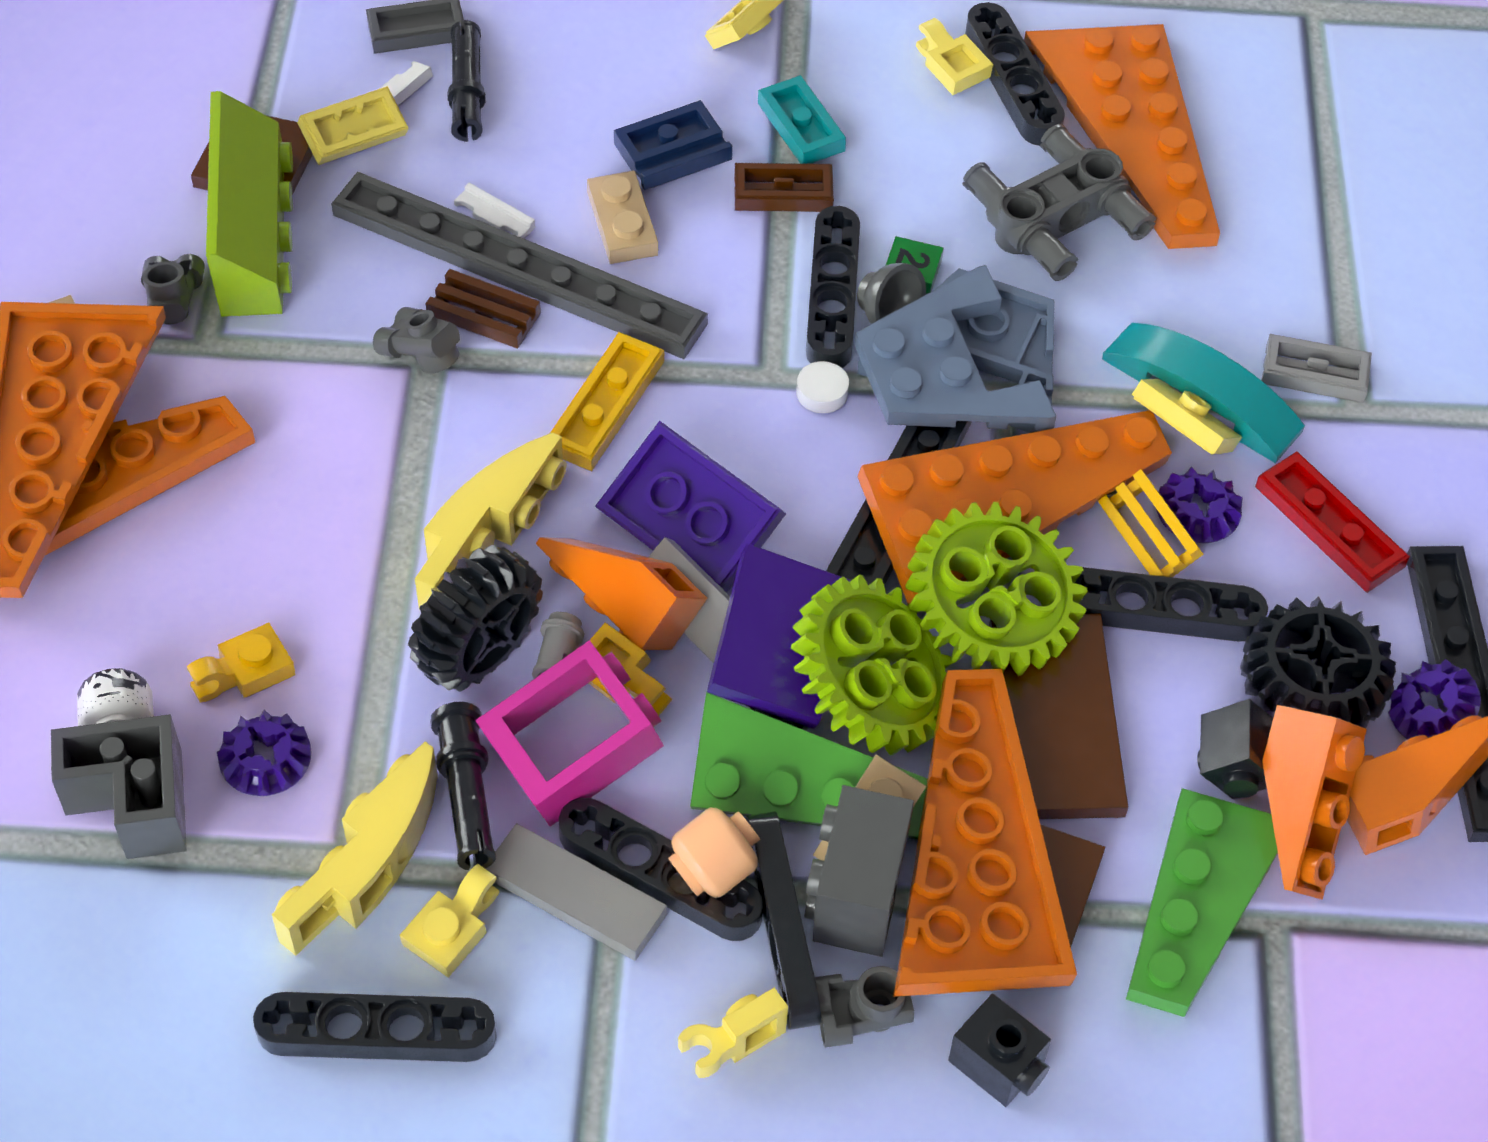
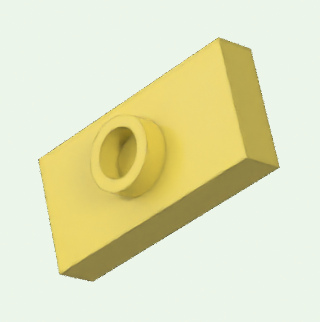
M741 0L706 31L705 37L712 48L716 49L741 40L747 33L749 35L754 34L771 22L772 18L769 13L783 0Z
M388 86L300 115L297 122L318 165L405 136L409 129Z
M1141 379L1132 393L1133 399L1211 455L1233 452L1242 439L1241 435L1208 413L1211 409L1210 404L1192 392L1184 391L1180 393L1160 379Z

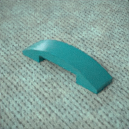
M1131 323L1103 352L1102 360L1139 382L1141 379H1150L1154 375L1182 393L1189 391L1201 397L1210 404V410L1235 424L1233 430L1242 436L1240 443L1275 464L1304 430L1305 425L1296 413L1258 377L1223 353L1184 334L1159 326Z

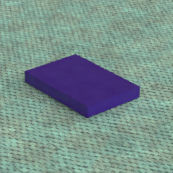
M660 420L595 505L602 513L653 551L664 537L674 540L726 593L734 584L740 556L746 544L761 548L786 515L782 509Z
M747 543L740 556L707 692L815 729L822 717V713L816 714L814 711L820 698L817 694H803L802 688L811 682L809 675L794 671V666L804 660V656L791 649V644L801 638L793 629V625L803 618L800 609L812 600L811 597L826 585L835 583L841 576Z

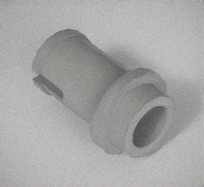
M553 612L550 614L549 619L542 622L540 632L544 638L536 665L532 671L534 679L572 653L575 647L583 642L585 634L581 628L582 622L578 617L567 612Z

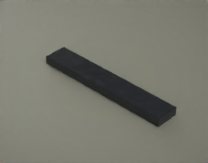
M1410 546L1407 552L1410 556L1407 566L1428 662L1431 665L1441 664L1446 659L1456 667L1466 668L1480 691L1481 704L1478 716H1481V718L1487 717L1488 647L1464 546ZM1439 694L1436 696L1438 707L1445 713L1447 710ZM1487 758L1457 792L1468 842H1488Z

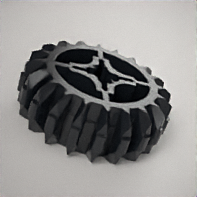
M492 544L484 550L481 548L474 550L469 559L464 557L459 559L456 568L450 573L445 572L441 583L436 588H431L432 594L428 601L420 605V617L412 623L411 629L414 633L408 642V646L411 649L410 659L416 663L418 669L436 685H442L449 691L456 689L461 692L467 689L472 682L480 684L485 675L495 671L503 661L508 659V656L515 648L520 647L519 642L524 634L531 631L529 624L538 615L539 607L537 604L542 600L543 591L541 590L542 578L536 574L537 571L528 565L529 561L515 551L512 553L505 547L499 548Z
M1318 596L1311 602L1310 607H1307L1296 597L1289 604L1288 609L1276 604L1268 617L1261 616L1260 620L1255 623L1251 636L1247 637L1243 647L1244 656L1240 665L1241 675L1246 677L1244 684L1245 694L1257 696L1255 703L1264 711L1271 710L1273 718L1277 705L1336 717L1367 728L1370 720L1375 721L1376 718L1381 716L1386 705L1385 702L1390 700L1394 690L1393 678L1396 673V662L1389 659L1391 643L1378 640L1380 637L1379 625L1365 627L1362 624L1364 620L1362 611L1352 616L1344 613L1342 601L1333 606V608L1324 607Z

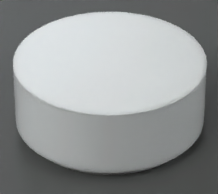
M819 361L805 366L800 371L797 378L796 394L798 401L806 409L816 413H831L840 409L847 401L849 378L840 366L831 362Z

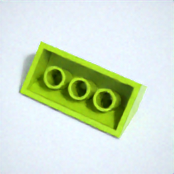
M213 91L210 93L206 257L221 317L283 314V293H292L290 262H283L284 252H292L290 221L284 222V212H292L293 210L291 182L284 181V172H293L291 142H282L279 123L276 120L221 91Z

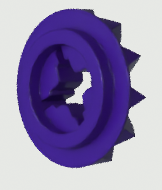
M1191 466L1183 475L1172 473L1167 482L1159 488L1160 495L1195 543L1220 541L1231 535L1240 523L1243 497L1235 494L1232 480L1222 482L1217 479L1214 469L1205 475L1198 474ZM1193 494H1198L1204 503H1209L1206 517H1204L1203 510L1199 509L1197 503H1191ZM1157 510V514L1160 521L1171 533L1174 534V532L1171 530L1169 525L1166 523V521L1163 519V517Z
M1446 659L1441 664L1433 665L1422 661L1420 669L1411 674L1401 673V683L1396 690H1393L1390 697L1391 706L1388 714L1397 731L1407 740L1419 735H1425L1430 738L1449 731L1454 724L1466 717L1478 715L1481 704L1480 691L1466 668L1456 667ZM1424 691L1426 693L1430 692L1435 696L1440 694L1447 711L1444 713L1441 709H1435L1430 705L1425 707L1421 699V693Z
M263 710L260 717L249 720L240 716L238 725L231 732L223 731L222 745L220 750L217 751L219 768L227 783L236 790L252 796L274 795L294 786L306 773L312 754L311 744L304 726L300 727L294 723L287 713L282 717L271 716L266 710ZM254 741L263 742L267 747L273 746L275 765H272L269 759L265 760L260 754L255 755Z

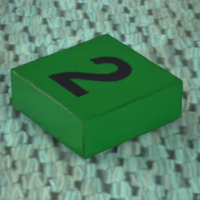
M895 236L886 265L907 263L917 267L924 277L926 294L932 292L942 262L944 247Z

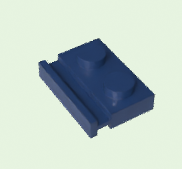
M701 100L614 130V145L631 171L635 170L636 175L641 180V186L644 191L732 160V144L724 140L723 131Z

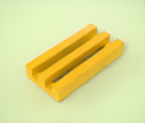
M1140 469L1132 475L1135 480L1128 485L1124 482L1115 488L1116 494L1110 498L1105 495L1098 500V503L1150 575L1174 577L1204 554L1147 475ZM1141 492H1145L1187 550L1180 556L1176 555L1135 498ZM1125 504L1169 563L1162 569L1159 568L1118 509Z

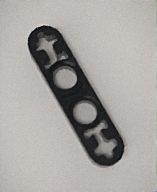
M986 2L974 5L968 12L965 34L993 63L989 79L1020 135L1025 141L1040 146L1042 143L1041 138L1049 128L1064 123V109L1009 13L1002 6L995 3ZM991 29H995L993 37H991ZM1005 52L1014 55L1017 59L1005 62L996 59L994 55ZM1018 84L1028 85L1035 92L1030 94L1018 93L1012 89V86ZM1038 109L1037 116L1039 119H1034L1035 111Z
M830 206L823 209L817 215L815 221L806 340V357L810 364L825 361L834 363L841 368H844L850 362L852 356L860 236L859 217L853 210L843 206ZM832 228L842 229L841 244L831 243ZM829 262H838L845 265L848 270L841 274H830L824 271L822 266ZM826 300H836L846 308L838 313H829L822 310L818 305ZM825 331L835 332L834 349L824 348Z
M1083 567L1084 571L1074 582L1075 584L1087 587L1088 592L1079 603L1086 608L1085 614H1101L1102 625L1107 627L1241 642L1246 641L1247 637L1251 636L1255 623L1260 620L1261 616L1266 617L1268 612L1267 601L1263 595L1254 588L1243 585ZM1100 591L1108 592L1105 604H1099ZM1123 592L1136 593L1143 598L1146 605L1138 610H1130L1121 606L1116 597ZM1180 598L1192 600L1200 608V613L1194 616L1180 615L1173 609L1171 603ZM1212 604H1217L1215 612L1217 617L1209 616ZM1234 608L1244 609V614L1248 619H1239Z
M578 798L570 801L562 808L559 815V838L563 848L568 852L662 902L670 910L721 938L730 941H743L752 937L759 930L762 922L763 901L758 889L751 883L742 880L726 894L717 897V899L712 896L710 897L705 891L699 896H696L694 892L690 894L677 893L668 884L669 879L675 873H678L668 859L675 853L672 848V840L601 801L592 798ZM589 820L595 821V832L587 829L581 835L575 834V823L584 826ZM603 838L609 841L606 851L603 850ZM640 844L648 848L652 855L645 864L630 866L624 864L619 859L618 854L624 846ZM738 902L746 904V915L738 913L733 919L725 916L726 906L734 908Z
M777 812L748 815L745 819L760 838L752 846L758 858V866L754 871L757 889L762 896V914L779 993L788 1005L787 1026L789 1030L820 1025L821 1011L817 985Z
M279 992L264 998L256 1007L253 1015L254 1029L262 1048L270 1054L279 1056L470 1062L485 1057L494 1047L497 1038L493 1012L481 1000L473 998ZM312 1013H317L315 1023L318 1035L316 1037H310L307 1026H312L310 1018ZM351 1013L361 1019L362 1025L360 1030L350 1038H334L327 1031L329 1022L339 1014ZM281 1014H291L293 1023L287 1025L285 1034H275L272 1024L279 1022ZM404 1015L416 1016L424 1024L422 1032L416 1038L408 1041L397 1040L389 1033L390 1025L393 1021ZM434 1017H441L443 1028H440L442 1040L434 1041ZM464 1020H476L477 1030L473 1032L472 1040H461L459 1030L463 1028Z

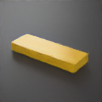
M618 332L550 432L562 436L563 460L590 471L594 469L663 365V349Z

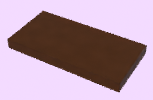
M1084 614L1076 624L1080 628L1070 643L1066 642L1067 646L1057 658L1050 655V659L1041 669H1037L1030 662L1029 667L1020 676L1015 673L1010 663H1008L1003 672L1039 819L1126 817L1128 811L1101 614ZM990 619L989 627L997 628L996 624Z

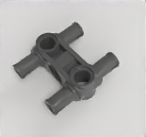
M1057 124L1049 128L1041 138L1042 143L1040 144V147L1059 163L1058 165L1014 187H1007L990 170V167L985 162L972 166L963 177L965 182L962 185L967 190H970L986 207L987 220L996 228L995 241L998 246L1011 254L1032 255L1054 281H1061L1068 277L1077 267L1076 261H1078V258L1058 238L1103 215H1110L1134 241L1147 236L1156 224L1154 222L1156 217L1148 212L1131 195L1130 182L1122 175L1123 163L1119 156L1106 149H1085L1068 132V129L1063 124Z

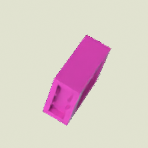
M590 640L475 720L550 827L559 821L562 808L570 801L578 798H592L664 746L653 728L662 722L657 712L643 693L634 699L630 696L623 685L630 681L631 678L612 652L602 657ZM597 677L630 723L553 778L546 781L515 737V734Z

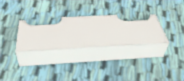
M413 61L411 63L412 66L406 72L396 74L381 88L388 86L397 106H399L433 77L430 66Z
M468 183L464 187L465 190L454 200L456 207L465 206L472 210L475 219L501 230H507L523 239L536 228L535 219L471 183Z

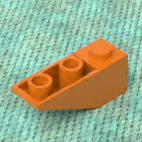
M540 537L536 542V545L550 558L549 564L551 568L562 577L572 580L585 593L583 598L593 610L606 615L620 629L619 633L644 651L672 650L708 599L670 562L575 539Z
M1277 705L1262 763L1283 885L1285 890L1323 900L1326 885L1332 879L1335 870L1334 854L1339 834L1349 816V796L1355 773L1364 759V739L1367 729L1336 717Z
M1478 715L1469 716L1458 721L1449 731L1430 738L1425 735L1412 737L1400 744L1395 751L1376 758L1372 755L1364 756L1361 766L1356 770L1349 796L1350 812L1347 821L1365 855L1419 836L1488 758V716L1484 718Z

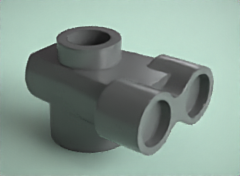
M184 254L175 261H169L161 256H152L144 262L141 283L146 291L147 306H164L166 315L164 324L183 322L188 316V307L193 290L201 286L205 269L204 261L197 255Z
M403 307L397 312L394 324L391 327H381L375 332L373 348L379 355L388 357L415 356L422 371L433 374L449 368L457 361L460 353L456 344L460 341V334L455 324L437 319L431 310Z
M885 966L872 967L866 970L859 980L843 981L841 974L815 977L821 1011L820 1030L825 1048L853 1044V1036L873 1031L882 1032L890 1027L914 1022V1008L911 996L894 997L897 978L896 970Z

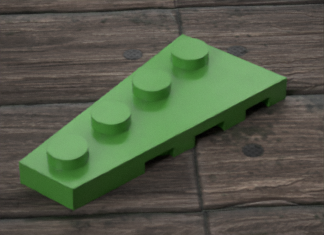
M706 692L690 807L691 809L703 811L710 807L718 808L726 814L733 815L739 811L743 816L775 811L779 821L821 826L826 805L838 806L842 785L855 787L874 757ZM897 767L924 785H927L928 778ZM926 788L913 807L908 838L918 839Z
M1181 789L1126 1000L1182 1017L1186 1016L1217 962L1221 951L1232 932L1236 929L1258 887H1260L1278 854L1272 815L1270 813L1187 789Z

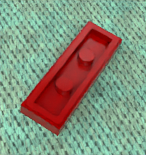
M1298 451L1258 476L1255 487L1366 593L1406 567L1410 556Z

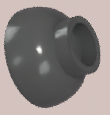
M907 263L889 264L877 272L868 273L862 279L857 291V301L872 324L925 296V280L921 271L914 265Z

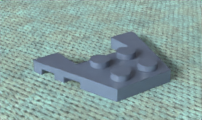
M986 265L967 272L856 332L854 346L887 425L955 427L956 421L985 422L988 429H1008V423L1034 424V430L1036 431L1054 428L1056 414L1040 380L987 391L956 321L1000 312L1002 298Z
M958 268L936 289L969 271ZM993 280L1002 298L1000 312L956 321L978 370L1016 382L1018 385L1040 380L1052 405L1054 299ZM859 359L857 374L867 377L861 360ZM1008 423L1011 427L1029 433L1037 432L1034 430V424Z

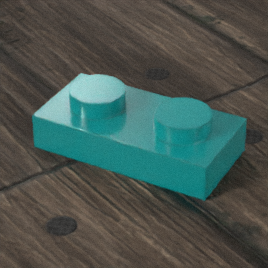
M801 75L758 90V105L800 164H812L845 152L846 136Z

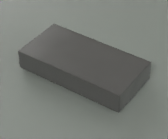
M427 0L366 9L374 54L452 43L451 28L458 21L461 24V35L465 34L464 18L459 0Z

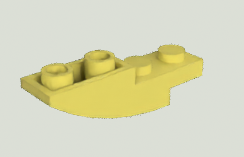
M549 433L503 455L460 487L438 510L424 528L428 560L415 577L419 608L420 605L428 601L432 594L431 588H436L441 583L444 573H450L456 568L459 559L463 557L469 559L474 550L478 548L484 550L486 547L494 544L495 539L512 546L523 528L528 530L533 526L540 511L541 501L549 489L554 491L559 487L566 472L567 463L563 460L562 436Z
M426 741L411 755L405 754L399 757L390 767L386 778L370 793H362L351 802L345 812V816L342 818L347 844L332 849L322 860L319 870L302 886L291 888L279 900L275 911L271 914L279 942L295 956L338 915L357 929L381 903L407 866L425 830L434 802L438 779L434 748Z

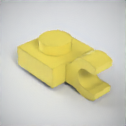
M936 18L919 25V30L926 38L917 41L916 47L926 58L925 66L952 95L991 77L993 63L966 34L953 39L943 24Z
M476 864L464 877L453 900L437 891L399 935L402 945L449 978L487 933L485 923L478 919V917L494 902L500 893L493 886L497 880L496 876L479 864Z
M775 987L759 997L755 994L747 995L736 1001L728 1009L725 1017L722 1018L721 1027L714 1028L705 1024H695L684 1029L678 1037V1048L683 1053L696 1045L707 1047L710 1053L696 1062L695 1073L699 1078L709 1077L716 1073L721 1065L730 1058L736 1063L786 1033L788 1005Z

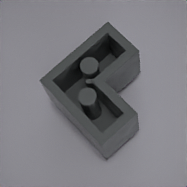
M171 714L51 729L52 783L65 816L114 809V826L127 859L187 851L182 750Z
M842 785L838 806L826 805L819 840L829 842L825 860L813 859L806 888L808 898L804 918L814 920L813 942L883 957L895 904L898 878L911 825L914 800Z

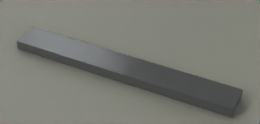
M358 171L331 203L333 216L608 329L661 348L665 352L682 359L686 358L708 325V313Z

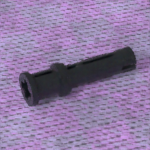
M462 701L444 704L431 715V729L438 736L440 751L436 755V767L448 782L458 853L457 863L462 869L469 870L471 867L469 856L473 854L474 866L479 864L486 869L496 860L482 777L489 758L486 748L480 744L478 731L480 727L475 721L482 716L479 707Z

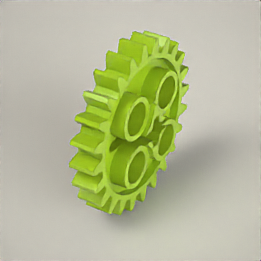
M974 502L971 503L964 516L956 508H953L944 522L936 519L927 534L922 535L915 547L917 552L914 553L907 566L914 573L910 576L905 587L907 590L918 593L913 598L909 608L911 611L926 612L919 626L921 631L934 628L939 634L932 645L935 649L947 643L954 646L951 655L952 662L956 663L964 654L972 657V669H980L983 663L988 661L991 662L992 669H1002L1004 672L1008 663H1010L1015 673L1020 676L1029 667L1030 662L1037 669H1041L1050 659V655L1057 658L1067 646L1066 642L1070 643L1080 628L1076 624L1086 613V608L1079 603L1088 591L1087 587L1075 584L1074 582L1084 571L1083 567L1066 564L1074 549L1072 547L1056 548L1053 543L1060 533L1057 529L1045 535L1038 531L1041 524L1040 516L1037 515L1026 524L1021 521V508L1018 506L1013 509L1009 517L1002 516L998 502L992 503L986 515L982 513L980 507ZM997 550L1006 552L1012 560L1002 557ZM1029 568L1035 570L1034 572H1030L1025 575L1022 574L1017 577V575L1020 572L1025 571ZM951 570L963 574L968 582L957 579L951 573ZM1013 580L1009 588L1006 589L1004 585ZM986 587L990 590L989 592L980 596ZM1026 595L1035 597L1042 606L1031 603ZM969 601H975L974 604L963 609L957 606ZM980 616L991 619L997 628H991L986 625Z
M858 575L850 582L845 577H841L832 585H826L811 597L812 600L800 609L803 618L793 625V629L801 638L791 644V649L804 656V660L794 666V671L809 675L811 682L802 688L803 694H817L820 698L814 710L816 714L829 710L833 715L830 729L835 732L844 725L848 727L849 743L852 745L866 737L867 746L871 753L876 752L883 746H885L889 755H894L903 748L908 753L934 738L942 683L947 673L945 669L954 662L951 661V656L941 654L939 648L935 649L932 646L937 636H933L929 630L921 631L919 624L922 620L917 616V611L910 610V604L906 606L902 603L901 588L897 586L886 594L882 579L877 578L868 585L863 575Z

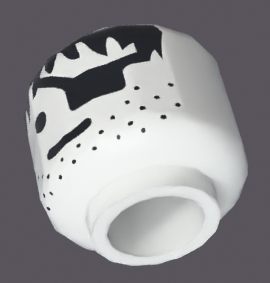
M113 668L96 672L83 681L77 693L78 726L154 716L153 693L149 684L142 676L130 670Z

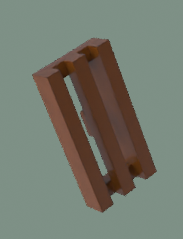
M735 163V211L821 212L823 209L833 206L832 164ZM756 182H774V183H756Z
M452 269L446 272L445 283H439L436 287L435 298L429 297L425 303L426 310H431L437 319L451 322L460 328L517 349L541 314L540 301ZM451 301L461 306L470 308L474 310V312L449 304L448 302ZM493 317L516 325L517 328L493 320Z

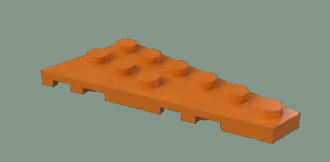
M1164 25L1025 31L1024 41L1032 55L1036 54L1044 65L1043 73L1051 84L1057 83L1067 97L1066 106L1095 147L1112 151L1121 159L1123 163L1122 175L1130 182L1131 189L1141 201L1140 204L1156 217L1154 230L1168 249L1217 246L1220 230Z
M35 302L0 303V598L24 597L166 319L164 306Z
M226 396L162 410L158 419L128 425L126 419L113 422L45 555L254 444L253 429Z
M1147 410L864 464L861 466L857 477L906 601L910 604L918 593L907 590L905 587L910 576L914 573L907 568L908 563L914 553L917 552L915 547L922 535L927 534L936 519L944 522L951 509L956 508L964 516L971 503L976 502L982 513L986 515L992 503L998 502L1002 516L1009 517L1013 509L1018 506L1021 508V521L1026 524L1037 515L1041 517L1038 531L1045 535L1057 529L1059 523L1074 514L1079 516L1091 509L1096 501L1115 491V488L1124 482L1126 485L1135 480L1132 475L1140 469L1148 475L1165 465L1172 452L1154 413ZM997 550L1002 557L1006 559L1010 557L1006 552ZM951 570V573L957 579L967 581L963 574Z
M947 670L940 695L894 997L1071 986L1077 976V971L1003 670Z

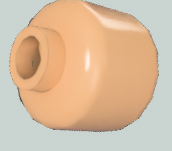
M710 807L674 834L671 843L675 853L668 859L696 896L705 891L712 897H721L756 870L758 858L752 846L760 838L739 811L729 818L722 810Z

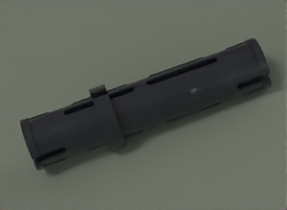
M464 20L465 34L461 35L460 21L456 22L451 28L452 84L447 91V100L452 109L451 133L456 139L468 142L469 126H471L473 141L477 140L483 132L481 109L486 103L484 87L481 85L480 76L481 29L475 22Z

